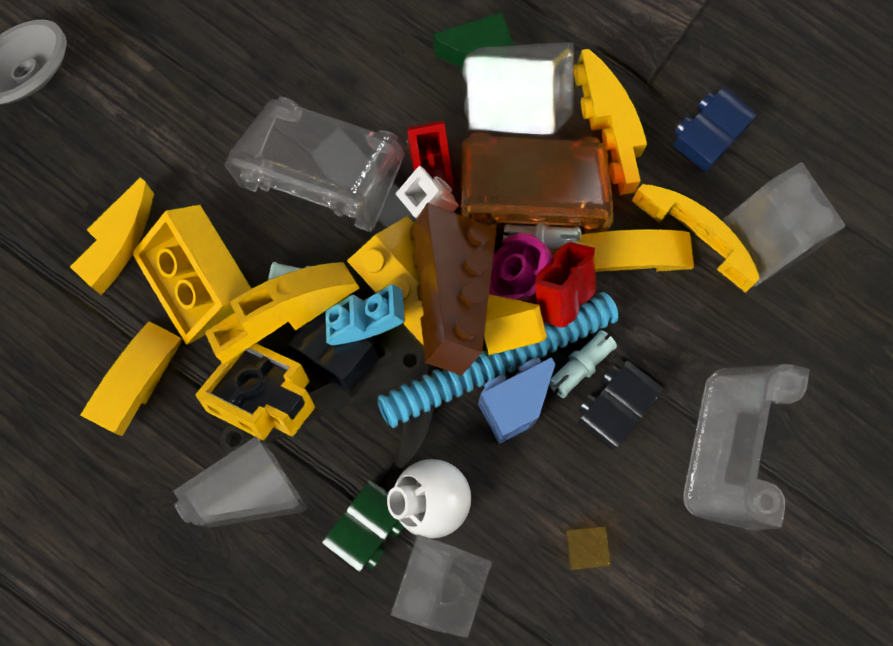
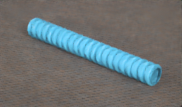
M601 292L597 295V298L591 297L587 303L585 302L580 305L579 314L567 326L562 328L544 323L547 338L543 342L492 355L488 354L487 347H485V351H482L463 375L444 369L443 371L436 369L433 370L432 376L425 374L421 377V381L414 379L411 381L410 386L401 385L400 391L393 389L389 391V396L387 397L383 394L378 396L377 403L380 412L388 425L392 428L397 427L398 421L401 420L405 423L411 415L416 418L420 415L419 411L421 410L428 412L432 405L435 407L441 406L442 400L449 402L452 400L453 395L460 397L463 395L464 390L470 392L474 389V385L481 387L484 385L485 380L489 382L495 378V375L498 377L505 375L506 370L513 372L516 369V365L520 367L527 360L530 361L537 358V356L542 358L547 355V351L555 352L557 346L563 348L567 346L568 341L574 343L578 340V337H586L588 332L595 333L598 327L603 329L608 326V323H616L618 321L617 306L607 293Z

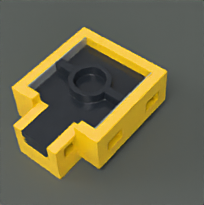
M256 343L225 364L221 363L195 394L206 412L263 441L273 428L293 437L315 408L307 390L304 389L310 381L302 365Z

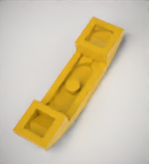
M642 184L638 188L632 202L658 223H661L669 213L722 255L725 260L717 270L745 293L760 279L756 266L742 242L715 214L694 200L669 189Z
M649 229L607 231L581 234V239H577V242H580L582 245L595 248L596 272L656 268L657 272L694 268L690 232ZM550 249L553 256L558 249Z

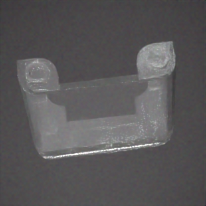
M279 97L278 100H269L230 151L225 167L239 187L256 192L258 187L267 192L270 187L329 207L337 216L343 217V214L349 217L357 218L354 224L355 227L373 232L405 154L403 147L398 143V137L388 131L379 130L377 133L301 108L294 101L285 97Z
M791 364L722 368L708 377L704 388L684 490V504L691 514L753 531L782 528L785 497L776 485L758 480L757 475L771 402L791 404L799 401L807 389L810 369Z

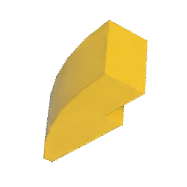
M141 177L87 229L96 241L70 266L73 271L100 295L116 280L132 257V252L137 247L148 221L154 193Z
M148 321L107 372L80 416L117 435L123 436L141 403L146 405L183 339Z

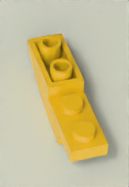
M584 49L581 51L578 64H574L575 83L577 86L582 85L584 97L581 98L583 118L589 119L591 130L603 129V145L605 150L611 151L613 160L609 166L611 181L613 184H618L620 195L634 193L641 181L636 158L641 157L647 145L642 124L634 105L616 76L590 49Z
M343 262L321 264L286 273L266 281L231 300L230 304L235 313L207 330L205 334L215 356L222 364H225L287 322L295 330L299 329L358 290L359 286Z

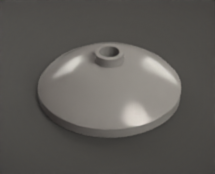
M43 19L32 20L16 25L0 34V105L10 104L35 94L57 72L65 56L67 40L64 32L56 23Z

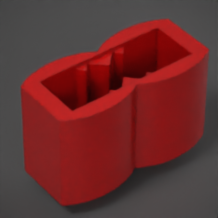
M568 242L556 251L553 263L545 266L537 274L535 279L536 302L540 307L544 323L562 328L567 326L579 314L580 305L587 302L596 291L594 247Z

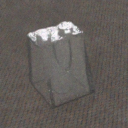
M574 43L483 47L476 49L466 56L462 75L464 81H467L464 113L469 119V129L554 135L574 114Z
M803 162L770 180L722 220L742 242L756 266L760 279L756 282L755 287L814 253L846 227Z
M254 437L173 490L179 500L174 503V506L184 522L187 524L192 522L196 526L207 528L302 513L308 509L268 445L258 437Z
M418 534L391 616L431 630L468 638L492 562L454 546Z

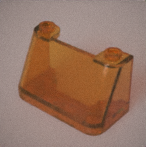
M484 132L472 133L461 144L459 215L482 224L489 221V226L496 228L497 223L500 222L569 225L570 228L583 226L585 234L607 232L613 223V199L607 146L600 143V140L594 137L570 141L491 137L490 134Z

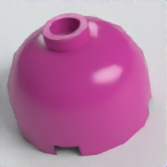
M518 233L508 236L501 241L504 246L497 253L494 252L489 294L537 304L535 279L541 269L553 263V253L545 244L531 234Z

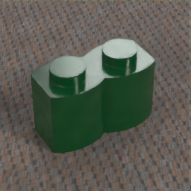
M371 479L322 542L359 572L366 566L372 570L386 552L381 545L389 534L396 538L404 528L399 519H395L388 510L387 497L389 493Z

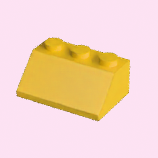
M201 205L165 211L132 252L186 345L206 335L205 332L235 313L230 301L251 289Z
M406 216L374 235L347 262L375 293L391 284L403 290L405 316L403 324L423 345L420 320L423 316L422 301L418 300L417 286L420 282L418 268H414L413 254L416 251L415 240H411L410 227L414 222Z

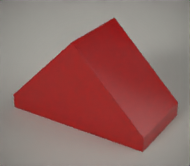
M444 120L407 127L408 148L413 172L418 166H421L432 179L437 176L444 180L452 190H455Z

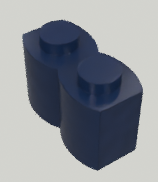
M723 87L717 94L710 91L697 106L701 112L694 119L688 115L674 131L678 137L673 146L705 173L719 160L758 115L726 87Z

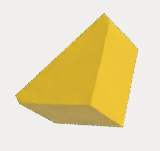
M489 294L484 332L489 355L543 342L547 338L539 305Z

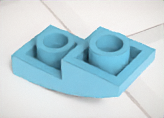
M391 284L364 301L355 295H351L326 310V343L339 345L359 341L404 323L403 290Z

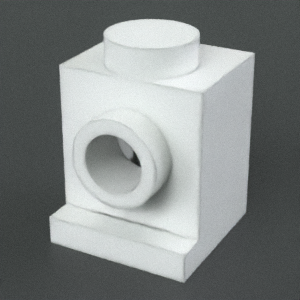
M418 166L396 192V195L416 219L427 202L454 212L459 206L451 194V187L437 176L432 179L421 166Z

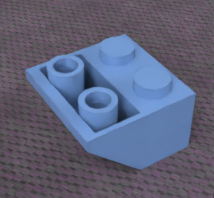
M539 357L534 358L518 368L519 372L515 374L516 376L507 380L505 375H501L484 385L485 389L480 395L478 405L498 444L530 429L539 418L555 367L552 357L541 362Z

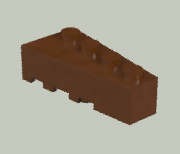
M427 202L410 227L411 240H415L416 248L413 254L414 268H418L420 282L417 286L418 300L422 301L423 316L420 320L425 363L463 375L482 353L496 229Z

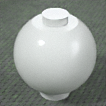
M426 459L412 464L403 471L395 487L389 491L387 506L390 514L395 519H399L400 523L411 533L423 538H440L453 533L465 521L471 506V491L466 478L455 466L443 460Z

